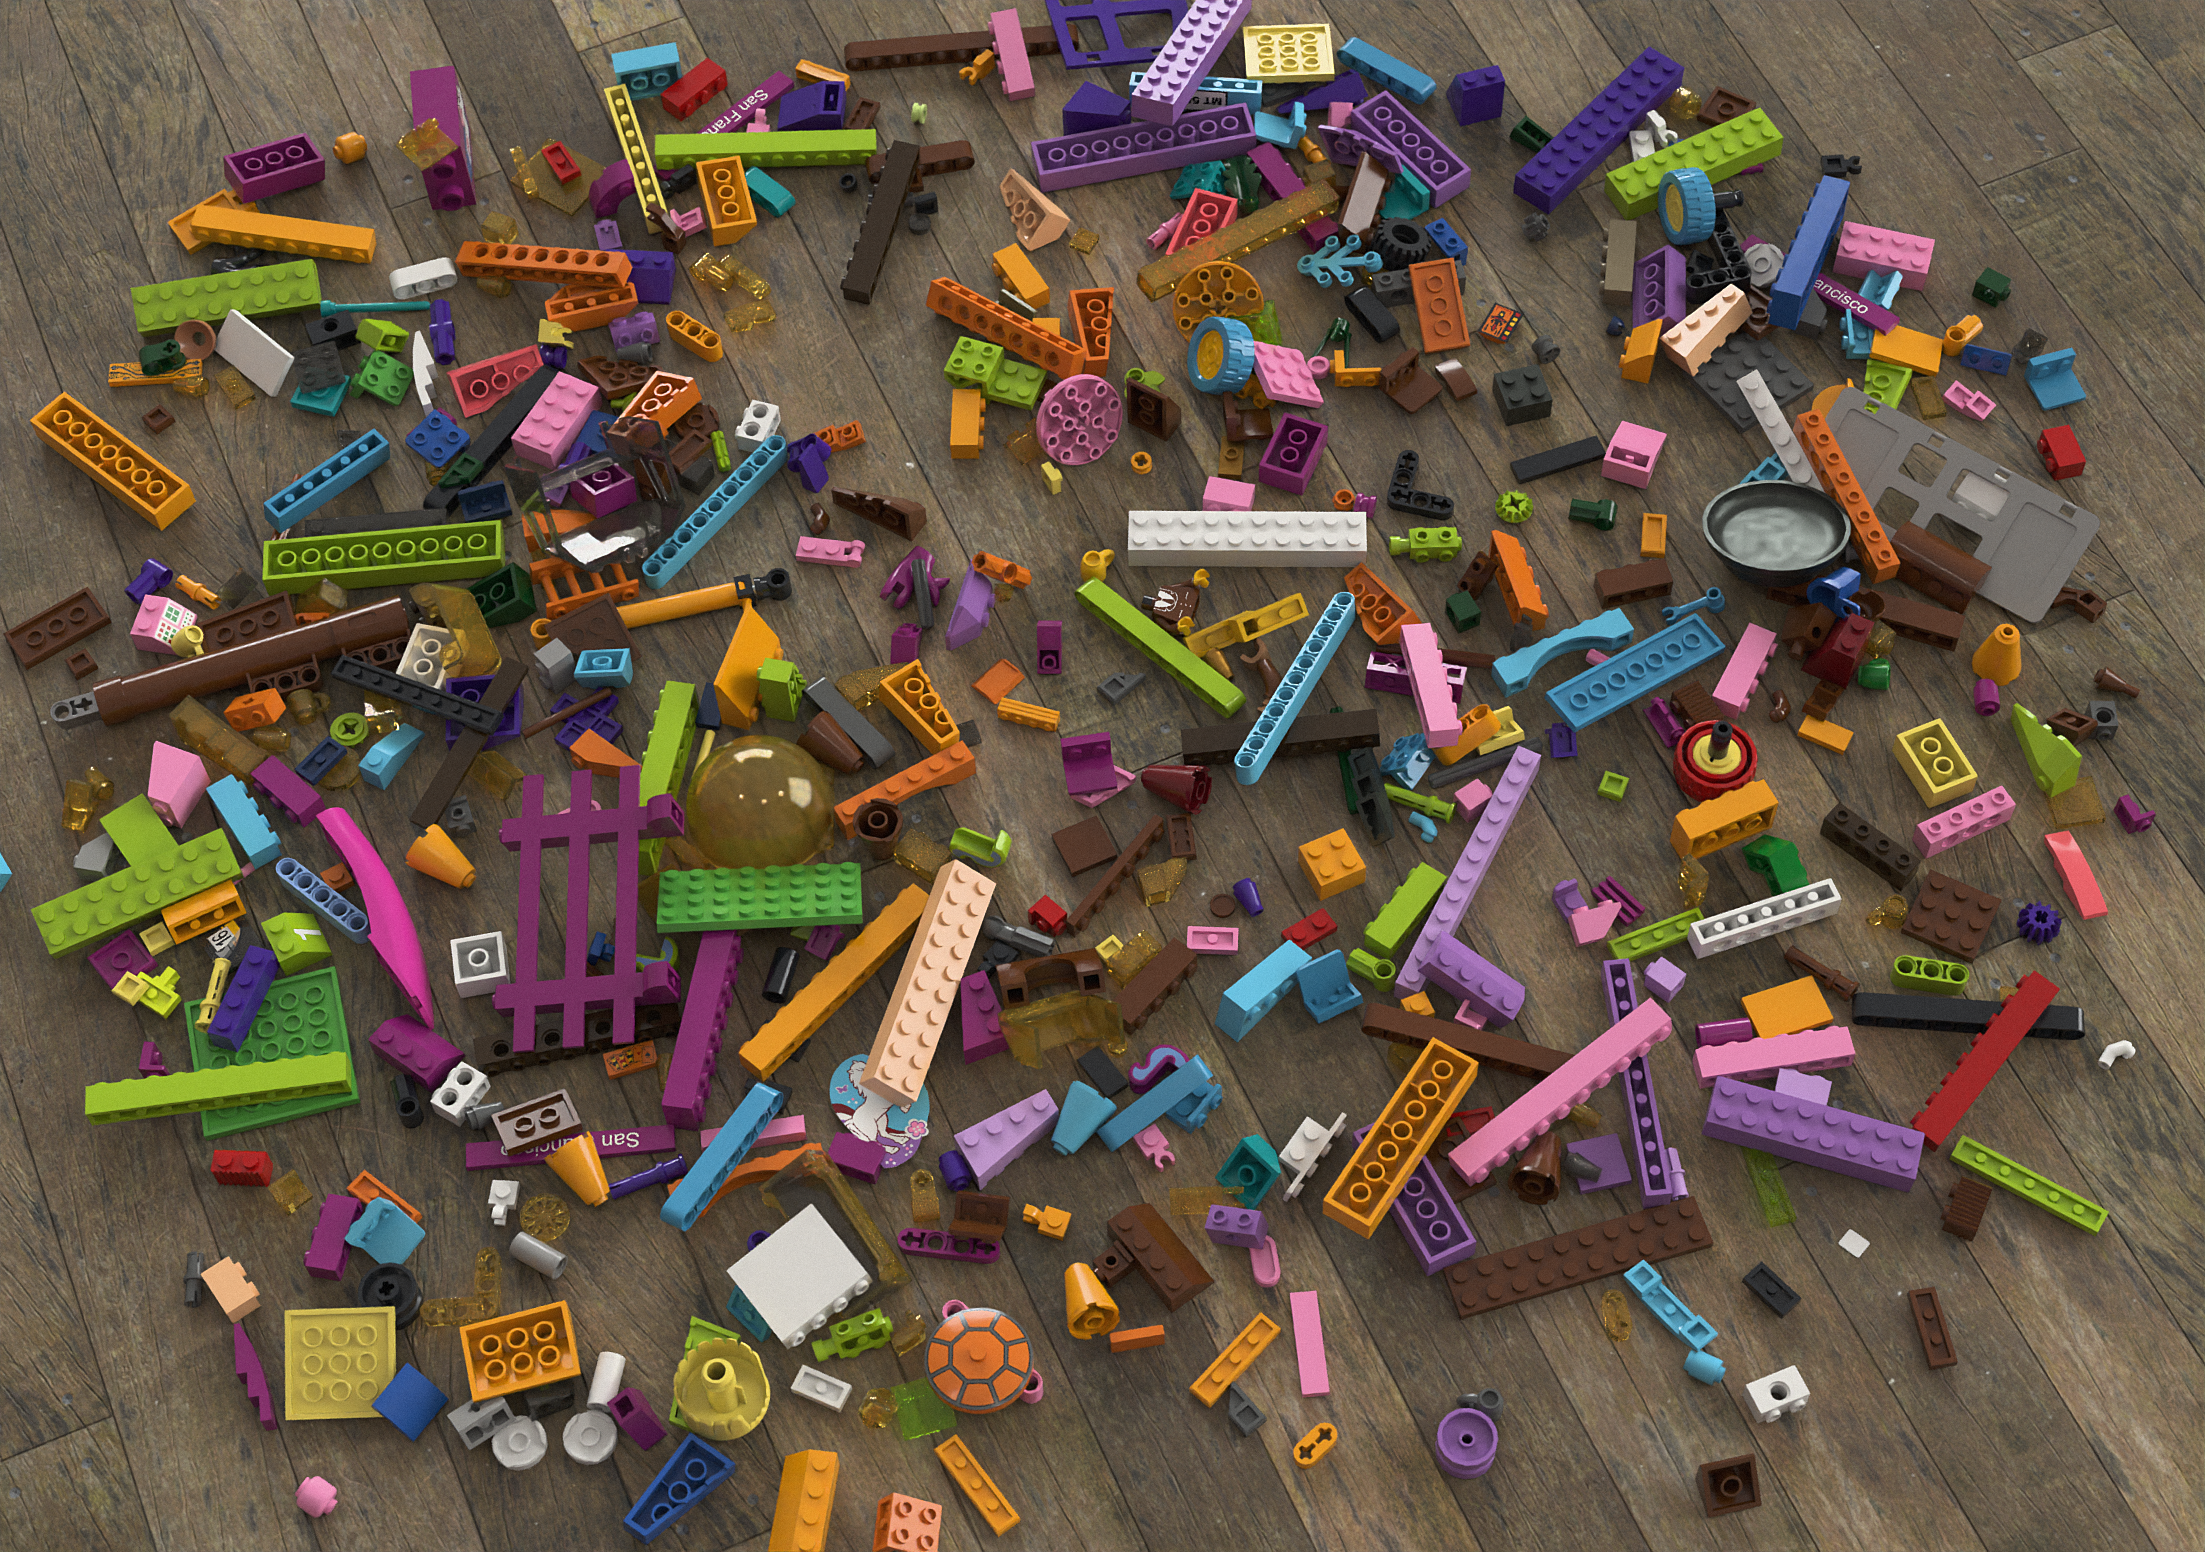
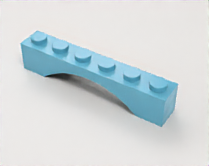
M1620 608L1613 611H1605L1597 618L1585 620L1574 628L1562 630L1558 635L1541 639L1537 644L1528 648L1523 647L1510 656L1498 658L1492 665L1491 677L1506 698L1527 689L1535 673L1555 657L1571 651L1584 649L1613 651L1632 642L1634 628Z

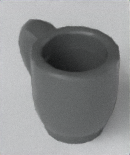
M1493 1388L1481 1390L1477 1395L1462 1394L1457 1398V1404L1461 1408L1481 1411L1493 1423L1497 1422L1502 1416L1504 1409L1503 1398Z

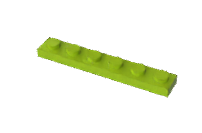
M1962 1135L1950 1156L1951 1161L2095 1237L2109 1211L1965 1135Z

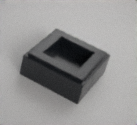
M935 192L913 197L917 218L938 212Z

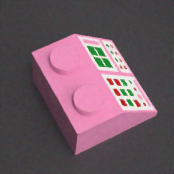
M145 595L130 635L137 650L177 655L172 650L171 639L182 628L191 625L195 626L198 617L197 614L169 598Z

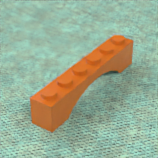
M962 740L833 807L835 821L846 839L849 840L857 836L853 827V816L861 804L865 805L874 798H882L898 805L922 791L938 786L957 784L976 774L975 758Z
M821 1142L817 1144L807 1143L799 1149L779 1151L774 1156L767 1158L758 1157L752 1159L749 1163L737 1165L698 1218L704 1217L708 1210L723 1196L748 1184L762 1181H782L807 1188L831 1181ZM683 1179L667 1185L670 1196Z

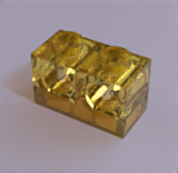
M364 690L365 718L370 735L399 730V720L403 719L401 705H398L400 702Z
M1144 929L1107 959V974L1124 989L1162 950V945Z

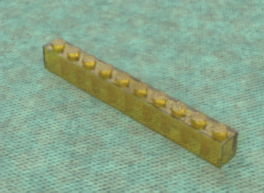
M1325 179L1317 183L1313 182L1308 187L1295 191L1282 200L1274 201L1270 206L1262 210L1258 209L1253 214L1243 219L1240 218L1225 228H1219L1215 233L1207 237L1199 238L1193 244L1183 246L1178 251L1165 255L1150 265H1144L1138 270L1136 285L1148 300L1153 303L1175 292L1183 277L1201 264L1213 261L1234 263L1336 212L1340 197Z

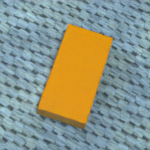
M1643 513L1640 556L1664 558L1667 515Z
M1807 714L1797 736L1843 755L1854 732L1827 720L1823 722Z

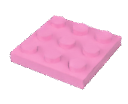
M1254 341L1255 355L1253 368L1268 399L1319 408L1324 403L1300 350Z

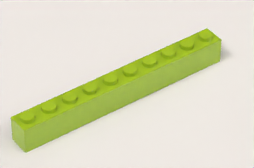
M876 129L655 135L657 170L681 169L687 164L696 169V162L740 156L742 167L865 165V160L868 157L877 155Z
M335 1051L328 1053V1055H305L297 1059L281 1058L275 1062H253L250 1065L244 1066L229 1065L222 1069H201L198 1072L191 1073L176 1072L172 1075L161 1077L153 1075L146 1079H124L116 1083L100 1082L93 1086H86L85 1115L93 1126L352 1091L351 1063L346 1052Z

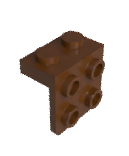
M1414 347L1406 352H1402L1390 365H1385L1380 371L1379 390L1409 414H1415L1442 392V385L1418 366L1419 351Z
M958 1190L954 1219L948 1227V1234L954 1235V1238L958 1240H969L971 1237L978 1238L983 1243H996V1241L1001 1240L1007 1229L1010 1197Z

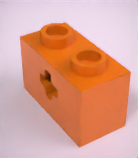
M276 688L236 697L223 713L236 733L274 724L284 712L286 706Z

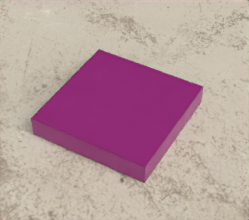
M130 929L87 957L89 963L111 990L127 971L137 977L140 972L148 974L158 967L157 962Z

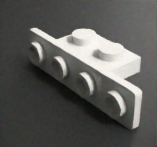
M1341 1113L1329 1131L1307 1116L1281 1152L1278 1161L1298 1174L1285 1193L1284 1201L1287 1202L1291 1196L1294 1198L1298 1196L1304 1187V1184L1301 1183L1305 1176L1310 1178L1318 1167L1315 1161L1319 1156L1324 1158L1333 1146L1329 1143L1332 1137L1338 1138L1347 1126L1343 1123L1347 1116L1345 1113Z

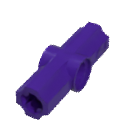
M438 299L430 304V336L434 346L436 363L449 365L455 360V329L451 319L449 302Z

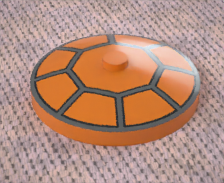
M990 1308L965 1309L946 1318L930 1336L924 1356L926 1377L937 1397L951 1408L970 1414L995 1412L1013 1403L1026 1389L1032 1376L1034 1364L1032 1345L1023 1327L1009 1315Z

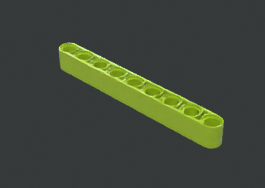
M1096 577L1088 579L1074 592L1076 599L1082 606L1223 717L1230 718L1247 702L1241 690Z

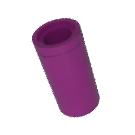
M1748 1017L1696 1024L1695 1037L1698 1048L1706 1045L1716 1047L1732 1041L1738 1043L1749 1042L1752 1039V1028Z

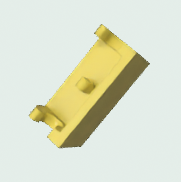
M540 319L538 342L550 345L553 348L557 346H565L566 349L574 348L573 342L564 341V337H562L563 333L570 334L572 330L563 328L557 322Z

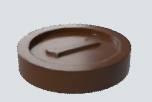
M1217 894L1210 902V910L1219 918L1229 917L1235 911V901L1228 894Z

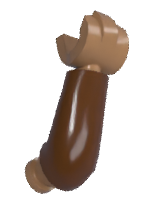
M1255 638L1253 644L1257 655L1249 658L1242 654L1240 659L1245 667L1258 671L1265 687L1263 697L1265 700L1262 702L1263 707L1256 709L1261 715L1283 678L1271 662V655L1266 644L1261 639Z

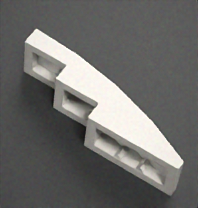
M419 330L415 332L413 372L419 398L427 417L434 410L430 399L437 397L432 379L437 378L438 374Z

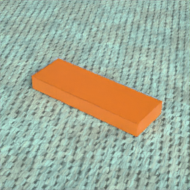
M363 1170L346 1188L348 1193L355 1198H359L360 1202L365 1206L377 1197L392 1201L416 1224L422 1218L420 1212L366 1170Z

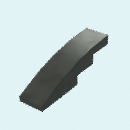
M1366 747L1347 758L1355 776L1351 779L1359 799L1355 803L1371 845L1376 847L1394 838L1395 834L1381 772L1372 747Z

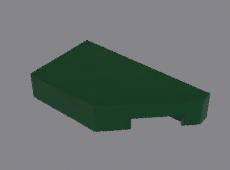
M464 452L438 481L439 487L447 488L469 484L484 468L483 462Z

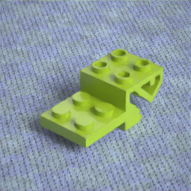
M960 336L944 368L945 380L956 389H963L972 385L971 389H981V398H985L988 405L991 400L1027 410H1032L1048 377L1047 370L1005 359L1003 347Z

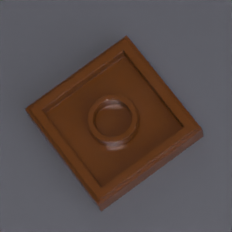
M1716 86L1698 112L1696 120L1716 127L1753 111L1756 107V102Z
M1097 815L1051 834L1052 840L1072 877L1118 859L1117 852Z

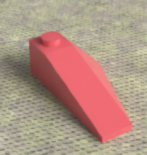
M537 344L449 371L446 374L464 417L467 418L490 409L497 401L535 374L544 364Z

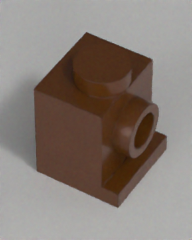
M1118 1240L1113 1243L1112 1247L1092 1260L1093 1273L1100 1283L1104 1282L1108 1288H1111L1134 1271V1259ZM1112 1261L1115 1262L1114 1265H1108Z

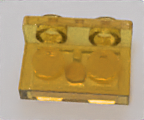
M1690 853L1681 859L1678 877L1679 887L1685 893L1683 907L1686 910L1692 906L1698 907L1704 902L1709 880V873Z

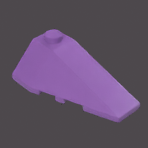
M1325 125L1318 127L1331 162L1357 166L1361 152H1366L1386 167L1389 172L1402 173L1404 171L1396 152L1360 132Z

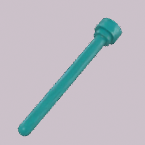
M321 300L320 309L323 319L345 310H349V313L429 310L430 303L428 301L336 304V302H331V300Z

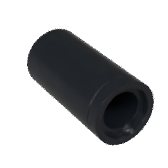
M787 947L775 949L761 994L764 999L777 1004L786 1002L800 958L798 952Z

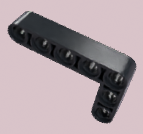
M1718 210L1715 215L1713 232L1707 240L1720 269L1693 274L1687 278L1686 300L1694 305L1708 302L1730 284H1733L1745 294L1750 292L1751 268L1724 210Z

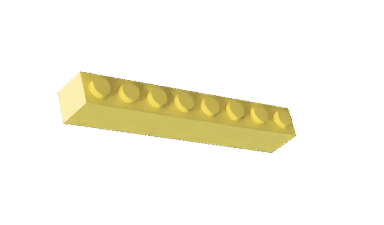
M621 84L606 88L604 92L607 106L624 158L628 160L634 176L636 195L648 232L652 234L663 231L658 225L647 218L650 213L646 212V207L650 202L661 206L666 213L667 209L626 85Z

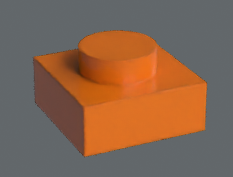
M343 862L320 873L324 883L337 893L355 885Z

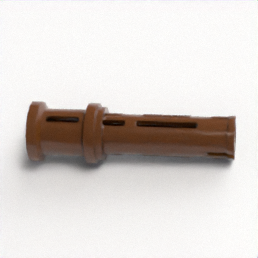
M1793 945L1790 946L1784 955L1785 960H1788L1823 982L1826 990H1833L1844 997L1846 1002L1852 999V996L1856 994L1860 986L1859 982H1852L1841 975L1839 970L1834 969L1832 971Z

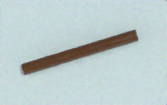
M607 686L521 731L522 735L527 739L611 696L612 692Z

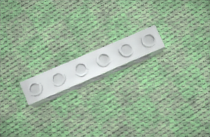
M1829 878L1691 923L1687 939L1697 959L1837 914L1842 898L1832 879Z

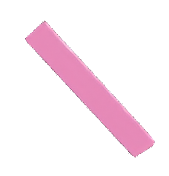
M804 1115L771 1120L750 1149L807 1140ZM722 1128L700 1131L702 1153H704Z

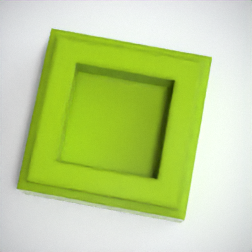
M1605 771L1597 795L1621 802L1629 783V778Z

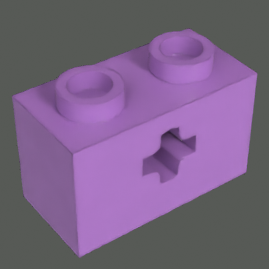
M1212 1204L1205 1224V1230L1212 1243L1255 1249L1263 1248L1269 1227L1261 1211Z

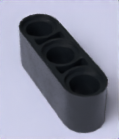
M1364 285L1344 296V302L1348 310L1377 343L1380 344L1400 333V326L1395 317L1367 286Z

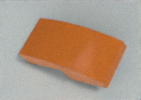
M858 420L838 429L831 425L813 433L831 447V453L846 450L866 442L862 426Z

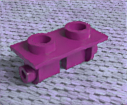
M1655 697L1651 700V707L1644 709L1643 712L1665 746L1670 748L1677 745L1685 731L1666 702L1659 697Z

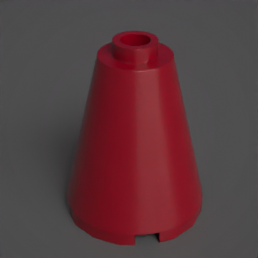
M1149 765L1141 774V782L1145 789L1194 815L1202 811L1199 807L1202 803H1207L1212 788V777L1208 776L1207 773L1211 772V770L1206 766Z

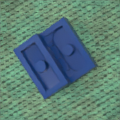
M406 1363L371 1407L390 1421L394 1428L414 1442L448 1401V1398L426 1377Z

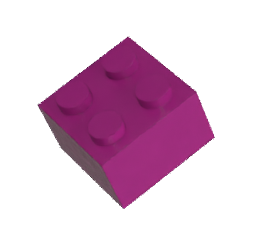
M609 457L569 474L572 498L596 518L606 516L608 513L637 501L634 477Z

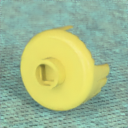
M714 1338L712 1345L708 1341L698 1344V1352L695 1349H691L687 1353V1360L683 1359L679 1362L678 1372L674 1376V1395L684 1421L694 1432L711 1440L726 1441L746 1435L761 1422L768 1409L770 1387L758 1354L751 1350L750 1346L743 1342L738 1345V1342L731 1338L726 1340V1344L722 1338Z

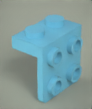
M1295 102L1289 120L1256 111L1254 114L1256 139L1261 142L1274 143L1283 148L1296 149L1299 139L1304 138L1307 128L1304 125L1307 116L1304 113V104Z
M377 1197L366 1206L365 1213L361 1218L350 1226L349 1233L344 1239L353 1246L363 1248L380 1264L389 1262L403 1264L424 1238L425 1231L392 1201Z

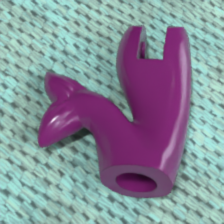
M920 546L914 547L897 565L880 592L879 597L884 601L887 600L893 591L896 592L898 596L893 607L897 609L903 608L912 595L914 578L911 563L913 560L924 559L930 599L934 606H937L940 600L939 590L944 589L950 582V578L932 577L931 572L935 558Z

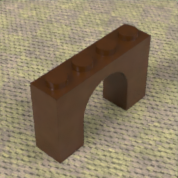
M1096 948L995 965L999 990L1005 1010L1030 1006L1028 993L1036 987L1050 983L1065 982L1075 984L1081 996L1106 992L1103 967Z

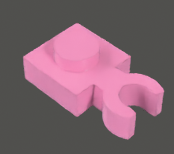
M1156 1124L1133 1136V1142L1145 1159L1148 1161L1154 1157L1155 1167L1159 1172L1164 1171L1161 1164L1162 1160H1168L1172 1166L1175 1165L1174 1155L1169 1151H1165L1169 1148V1143Z

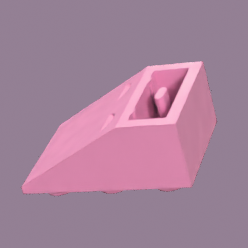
M1622 421L1604 457L1601 476L1646 489L1667 434Z

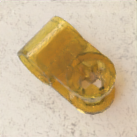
M925 1169L917 1170L910 1178L914 1223L940 1220L939 1203L933 1175ZM920 1183H925V1187H920Z

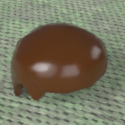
M1858 590L1848 598V600L1859 605L1861 617L1874 623L1886 612V603L1883 597L1874 590H1870L1867 593H1860V590ZM1846 606V613L1848 615L1853 613L1852 609Z

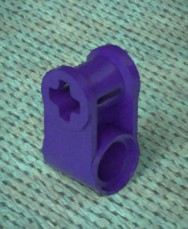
M808 434L804 438L791 442L787 446V452L789 453L787 468L792 472H800L798 458L811 443L814 444L822 462L829 458L831 447L815 434Z

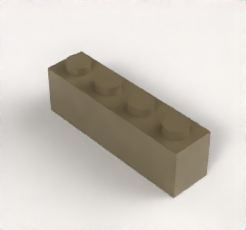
M1610 219L1609 227L1604 228L1603 241L1607 242V246L1603 245L1601 259L1606 260L1605 263H1601L1600 276L1604 277V281L1600 280L1599 294H1603L1602 304L1630 306L1637 221Z

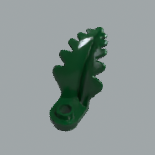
M1248 155L1229 158L1225 161L1226 164H1223L1228 170L1222 172V175L1229 179L1223 183V186L1235 199H1238V208L1241 209V213L1258 210V204L1260 203L1257 190L1262 176L1260 173H1254L1257 164H1250L1252 158H1248Z

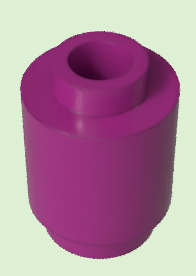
M1991 679L1977 681L1973 688L1975 711L1983 716H1992L2000 710L1998 686Z

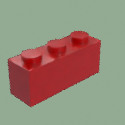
M707 57L661 93L663 109L682 122L717 93L725 89L728 85L726 70Z

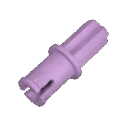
M1675 1148L1665 1149V1155L1673 1192L1672 1200L1677 1201L1688 1198L1689 1194L1687 1193L1683 1177L1685 1170L1681 1169L1678 1152Z

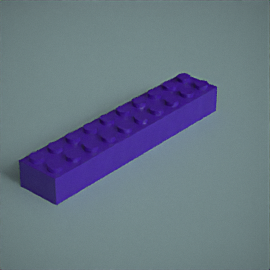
M1648 47L1515 175L1513 193L1549 215L1629 137V131H1635L1646 120V113L1652 110L1656 111L1682 85L1684 67L1653 48Z

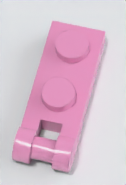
M800 536L796 560L857 568L861 566L862 557L860 555L864 552L865 544L859 540L846 542Z

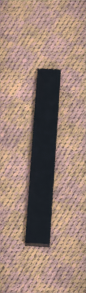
M345 655L341 656L330 674L333 679L491 736L494 735L504 718V714L496 709Z

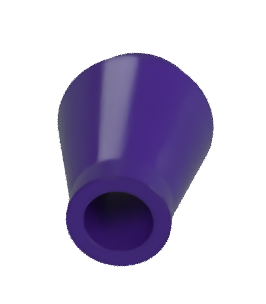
M1245 878L1232 887L1234 890L1233 895L1249 912L1251 917H1255L1264 911L1256 883L1252 882L1250 878Z

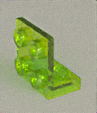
M1274 300L1265 301L1264 308L1260 310V313L1228 317L1243 322L1249 328L1253 341L1282 346L1283 338Z

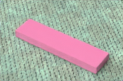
M1317 1292L1290 1293L1302 1398L1329 1395Z

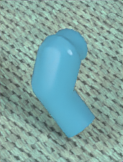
M1413 811L1408 822L1422 828L1421 839L1432 843L1438 833L1434 822L1428 817Z

